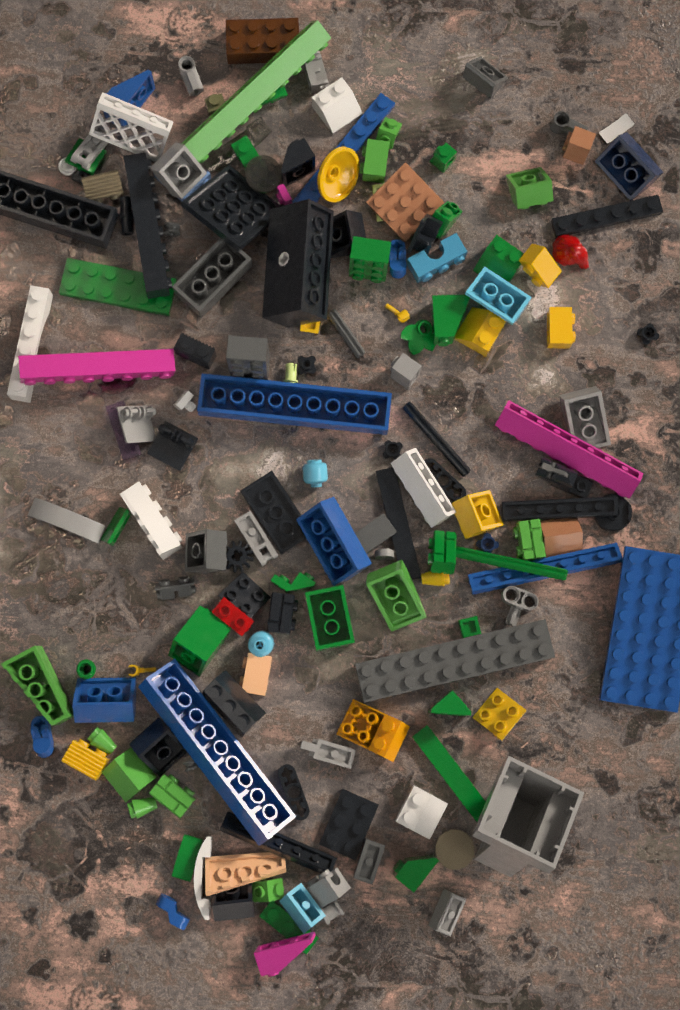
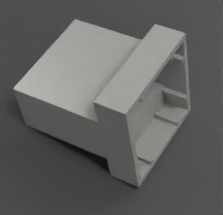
M508 756L501 764L472 834L473 837L481 840L474 860L508 877H512L529 864L546 873H550L556 868L584 792Z

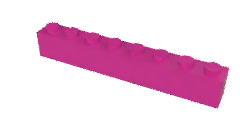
M174 349L18 356L20 383L28 386L35 385L36 382H44V384L51 385L55 384L56 381H64L66 384H71L77 380L91 383L98 379H102L104 382L114 381V379L122 378L123 381H130L133 378L139 377L142 380H149L152 377L169 379L175 374Z
M508 400L495 424L502 432L509 433L515 436L517 440L530 444L535 450L542 451L548 454L550 458L561 461L568 468L581 472L586 478H592L599 482L601 486L616 491L619 496L630 499L641 482L642 472Z

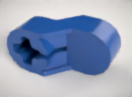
M396 239L391 241L389 271L392 277L399 279L406 275V245L402 240Z
M37 716L31 722L33 749L39 757L46 758L52 754L54 749L51 724L44 716Z
M161 893L156 905L168 912L170 924L185 930L190 918L178 911L175 899Z

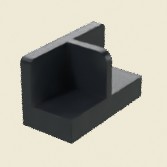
M426 214L420 221L407 252L411 253L413 250L421 252L424 250L428 255L443 222Z

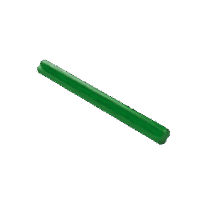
M456 546V558L559 580L567 579V569Z

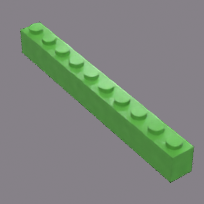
M318 20L311 21L181 143L188 148L198 162L203 163L209 157L208 153L212 150H217L222 145L221 141L225 137H231L236 132L235 128L239 124L241 126L245 124L252 112L256 113L262 108L261 104L265 100L268 101L274 97L275 91L279 87L283 88L289 82V77L297 75L302 70L301 66L305 62H311L318 50L322 51L328 46L327 42L331 37Z

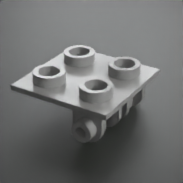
M147 405L116 407L126 443L153 442L156 436L151 418L156 415L155 408L152 406L147 407Z

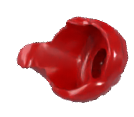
M562 235L555 239L552 244V255L555 261L563 266L577 264L581 269L589 268L587 249L582 246L577 237Z

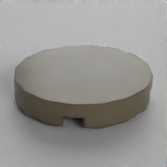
M447 830L438 837L435 843L436 857L448 869L459 870L465 868L474 857L475 847L473 841L467 833L461 830Z

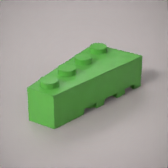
M33 646L1 663L2 667L10 673L12 679L24 690L26 696L35 703L37 709L51 726L60 725L74 717L73 708L43 646Z

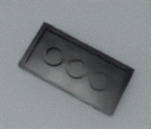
M273 471L240 490L242 496L281 555L307 539L296 520L301 514Z

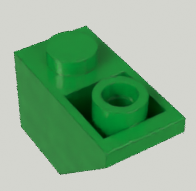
M447 201L435 210L432 215L443 222L437 235L438 239H441L449 231L463 212L453 202Z

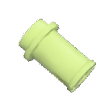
M285 364L286 373L283 382L298 383V380H296L297 364Z

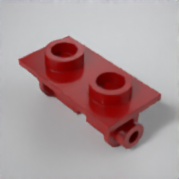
M225 597L212 611L214 615L241 636L251 628L254 622Z

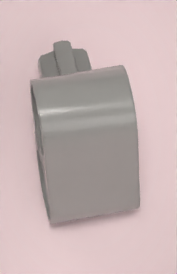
M515 586L505 588L501 593V600L511 606L505 623L512 627L516 626L521 611H532L538 606V597ZM508 590L515 593V599L512 601L506 598ZM526 597L532 598V607H527L524 604Z

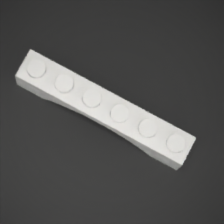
M30 285L7 395L12 400L31 402L34 385L28 386L20 383L18 356L37 355L41 334L50 313L53 294L49 288Z

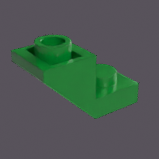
M299 572L292 584H289L290 580L282 574L280 576L275 574L270 580L272 584L286 593L312 589L316 585V582L313 581L315 578L307 572L304 574Z

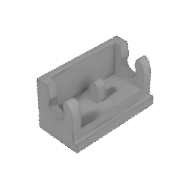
M319 50L314 54L315 58L311 62L303 64L311 94L320 92L330 85Z

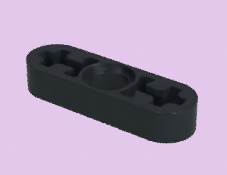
M431 458L424 460L427 465H434L432 469L435 472L438 469L441 471L435 477L437 482L438 478L442 475L448 478L449 483L445 486L440 485V487L451 501L455 502L460 499L459 496L456 498L453 496L454 491L452 489L449 492L445 490L450 487L452 482L455 484L452 488L456 491L461 490L460 495L462 497L466 496V489L438 462Z
M285 764L278 771L279 779L289 807L296 816L295 819L304 820L310 812L295 768L290 764ZM286 767L288 770L292 769L293 771L290 775L291 780L296 779L297 783H291L287 787L284 782H288L287 777H283L281 774ZM292 786H296L300 790V794L296 798H292L288 794V790ZM301 797L304 802H300L302 808H306L302 817L300 814L296 815L295 813L298 810L297 805L294 804L292 806L291 801H297Z

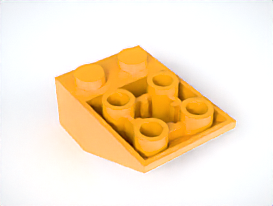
M353 699L336 735L394 762L410 726Z

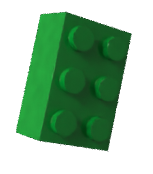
M353 236L349 277L355 280L369 279L374 283L385 282L391 242Z
M340 585L305 592L316 652L355 644L344 586Z

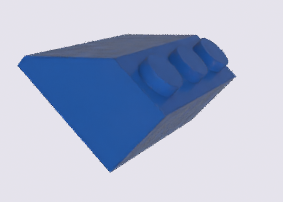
M136 677L77 678L72 704L75 723L134 722L136 712Z

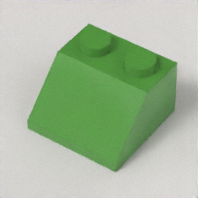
M542 167L506 175L511 198L517 209H528L530 206L545 205L553 201L552 180Z

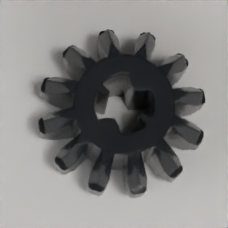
M241 540L238 541V546L235 545L234 541H231L232 548L228 545L226 546L228 551L226 552L228 563L226 569L229 570L233 566V573H236L237 567H239L241 573H243L244 565L248 569L251 567L247 561H254L253 557H249V555L253 554V550L246 551L249 548V544L247 543L242 547ZM237 552L239 553V555L243 554V556L240 557V561L232 559L235 557V553Z

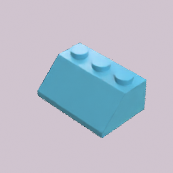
M486 267L482 269L465 292V295L511 325L518 320L532 298Z

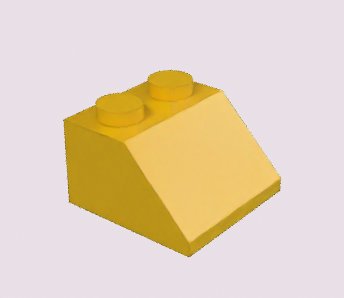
M472 307L457 331L454 340L486 357L506 321L490 310Z
M490 490L469 494L451 503L456 510L454 515L458 520L465 539L478 536L504 525Z

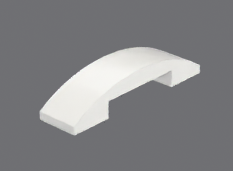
M207 836L204 840L194 869L196 901L205 920L211 918V897H203L204 857L212 856V836Z

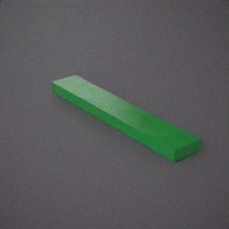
M426 725L412 736L413 740L470 815L478 822L486 801L433 731Z

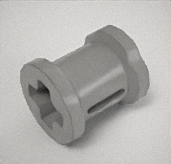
M337 900L325 908H321L326 915L323 919L327 925L338 915L345 914Z

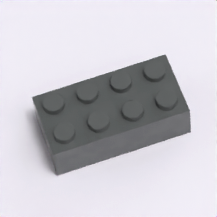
M220 238L172 286L174 294L202 318L253 267L252 259L243 250L236 251Z
M228 335L226 360L230 376L268 380L270 369L268 338Z

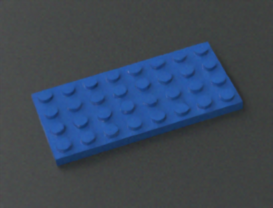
M629 546L624 547L599 696L600 700L678 713L680 702L679 554Z

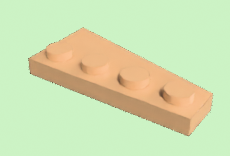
M271 852L205 857L206 897L286 873V859Z

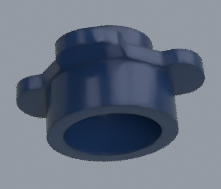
M486 533L484 538L476 542V547L480 548L483 552L491 553L499 547V543L491 537V534Z

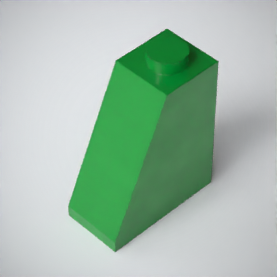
M465 294L432 295L433 345L448 346L453 343L467 310L470 297Z

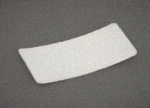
M624 114L614 123L600 131L599 134L606 143H609L616 139L618 135L631 128L634 122L627 114Z

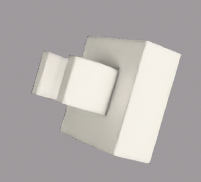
M184 391L173 404L178 410L186 408L189 412H192L197 407L190 401L194 395L189 391Z

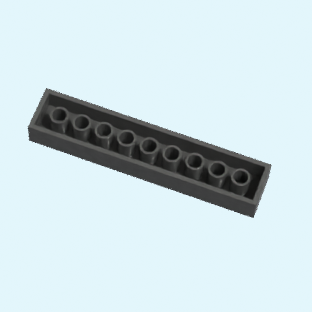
M546 619L356 663L355 669L363 703L552 659L555 658V653Z

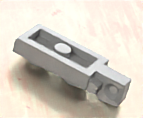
M314 738L312 743L302 740L300 748L310 751L308 756L349 769L352 767L356 752L355 749Z

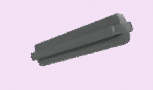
M331 310L328 313V318L356 358L362 357L365 354V350L337 310Z

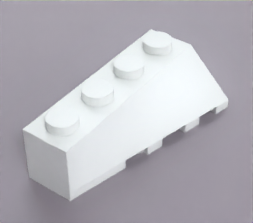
M137 482L120 493L152 545L156 548L159 556L164 560L183 548L180 544L183 540L177 531L173 533L170 529L172 523L168 517H162L159 511L162 508L156 500L152 502L149 497L152 493L147 485L142 486L140 482Z

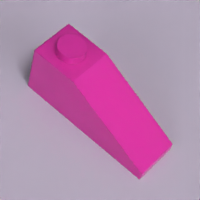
M315 931L259 945L254 952L260 975L272 977L279 974L283 968L313 942L316 936Z

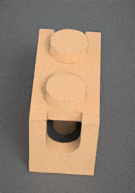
M248 653V657H244L242 668L245 669V674L240 677L239 685L247 693L266 696L272 657H257L252 653Z

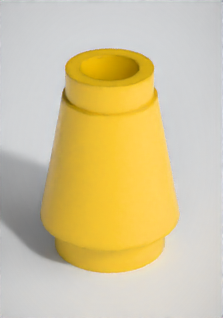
M431 571L421 573L422 585L445 587V585L450 584L449 574H444L443 572L432 573Z

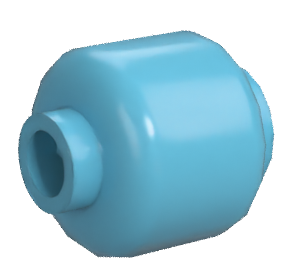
M322 459L307 460V464H304L302 467L304 482L311 484V487H321L322 483L328 480L327 464L322 462Z
M257 631L249 638L248 649L253 655L264 657L273 650L274 638L267 631Z

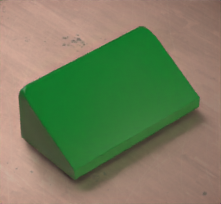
M118 508L101 537L103 542L114 546L132 515L128 509Z

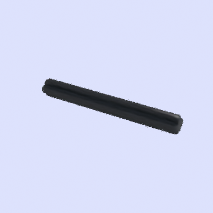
M406 403L403 406V410L463 477L468 475L471 471L468 465L413 403Z

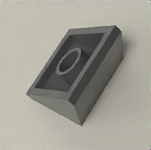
M481 56L467 62L465 65L463 78L490 99L508 80L507 76Z

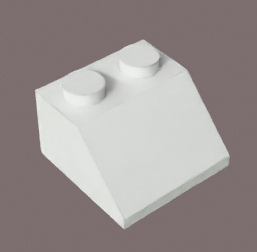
M343 78L338 79L312 97L313 109L332 134H335L363 115L353 91Z
M412 785L395 821L430 839L448 803Z

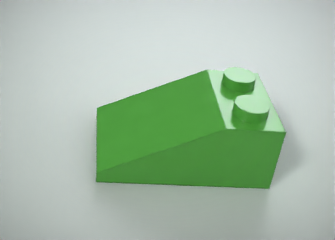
M403 560L367 574L366 585L391 632L426 618V613Z

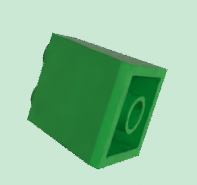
M199 606L173 639L168 656L176 659L178 663L200 677L228 637L232 628L216 617L211 610Z

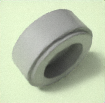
M378 549L375 551V559L382 561L394 559V551L392 549Z

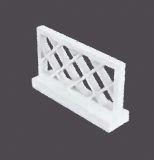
M102 93L96 107L89 135L135 154L146 152L147 159L157 162L162 156L173 121ZM100 111L109 113L110 117L103 119ZM117 119L126 120L128 125L121 127ZM113 121L117 128L110 130L106 123ZM102 125L106 132L100 133L95 131V127ZM135 127H143L146 132L139 134ZM131 128L134 136L127 137L124 130ZM120 132L123 139L117 140L113 134ZM153 134H160L164 136V138L162 140L156 141ZM149 136L152 143L145 145L142 137ZM137 139L141 146L134 147L130 141ZM155 146L158 155L151 154L148 148Z

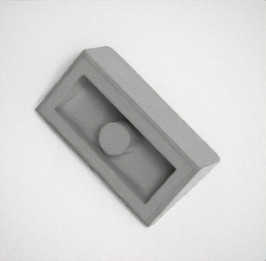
M444 889L428 926L451 937L466 898Z

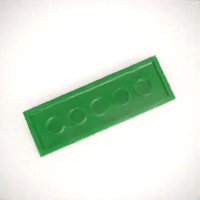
M67 258L59 289V294L62 296L170 316L174 298L173 288H170V296L148 299L143 272ZM171 278L172 286L177 282V279Z

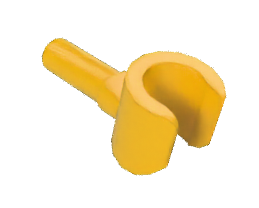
M388 303L385 305L388 310L396 315L399 322L404 323L410 319V314L406 309L399 312Z
M128 666L129 668H136V672L128 674L129 676L136 677L140 673L156 672V667Z

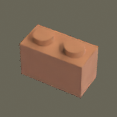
M575 126L573 133L569 131L562 150L565 151L563 158L583 165L596 134Z

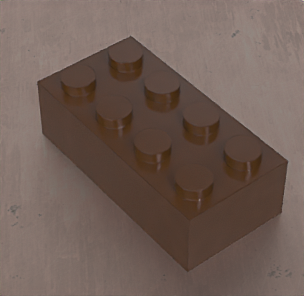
M299 18L225 20L228 64L267 63L299 33Z

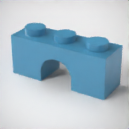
M457 233L440 241L439 249L442 252V257L439 259H431L424 250L407 259V266L417 283L421 281L426 282L433 277L432 275L438 272L439 274L444 273L449 269V266L453 264L459 265L465 261L467 250Z

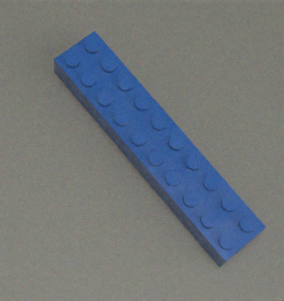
M202 373L197 412L199 416L387 435L392 393Z
M173 659L144 679L138 688L258 846L270 839L296 817L176 659Z

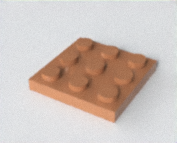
M406 162L366 202L404 243L416 232L420 221L426 214L432 216L435 210L445 203Z

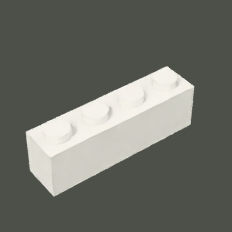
M416 448L406 451L391 463L395 473L403 482L405 489L409 492L415 505L420 509L425 521L431 528L441 524L456 513V510Z

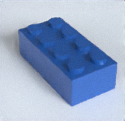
M335 497L317 503L296 519L333 586L348 581L372 564Z

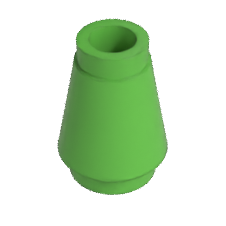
M98 727L87 738L90 741V745L109 755L117 747L107 733Z
M154 797L135 799L127 803L131 819H138L158 808Z

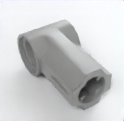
M190 56L181 57L178 62L179 71L189 96L199 95L204 91V88L196 70L195 62ZM184 66H191L188 70L183 69Z

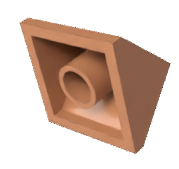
M577 518L540 521L546 553L545 558L582 550L583 531Z

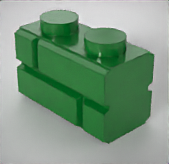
M435 530L433 537L429 538L428 549H432V552L428 553L427 565H431L432 573H454L456 566V532Z

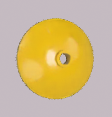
M344 146L338 147L331 151L321 163L317 184L319 193L325 200L339 202L346 198L353 190L360 169L359 158L354 150Z

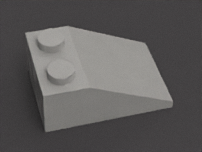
M594 386L559 395L568 433L596 448L611 445L600 389Z

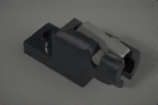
M542 457L538 465L541 468L536 470L535 476L550 482V486L579 498L588 497L594 481L577 475L578 472Z

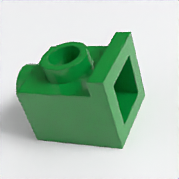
M448 143L438 146L433 153L434 156L431 158L430 163L444 173L455 161L457 151Z

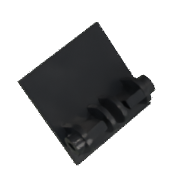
M165 421L164 424L159 426V433L147 454L181 471L199 438Z
M244 572L218 595L221 600L225 597L251 619L271 598Z

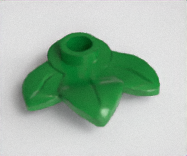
M425 319L417 321L415 325H407L401 332L400 338L408 341V349L412 355L420 353L424 347L429 351H433L436 346L433 345L432 325ZM421 326L425 328V332H421Z

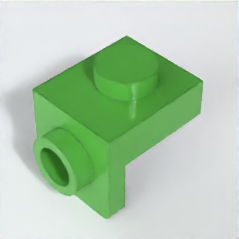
M385 117L378 130L376 140L389 141V149H392L395 139L401 130L402 123Z
M282 878L252 883L254 902H271L284 897Z

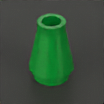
M85 659L78 663L76 672L80 678L90 679L96 672V666L91 660ZM87 667H90V668H91V672H88V674H87V673H86V668H87Z

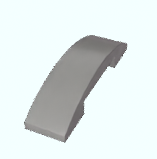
M38 498L34 499L28 516L49 523L99 544L106 528L105 525Z

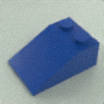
M146 70L112 87L106 94L141 108L155 90L152 72ZM104 112L105 118H109V113ZM117 119L121 127L128 125L126 120Z

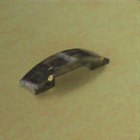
M262 117L247 125V129L217 150H212L208 153L209 157L203 163L210 173L218 171L238 160L231 148V144L247 135L255 148L271 133L270 128Z

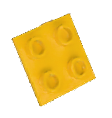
M496 688L472 718L494 734L498 740L502 741L527 710Z

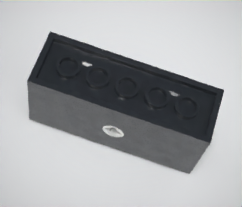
M310 199L270 209L262 310L263 319L288 328L327 320L333 210Z

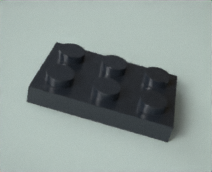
M342 789L319 845L356 861L379 804Z

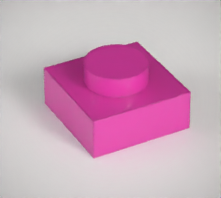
M285 185L277 186V194L275 195L279 204H292V199Z

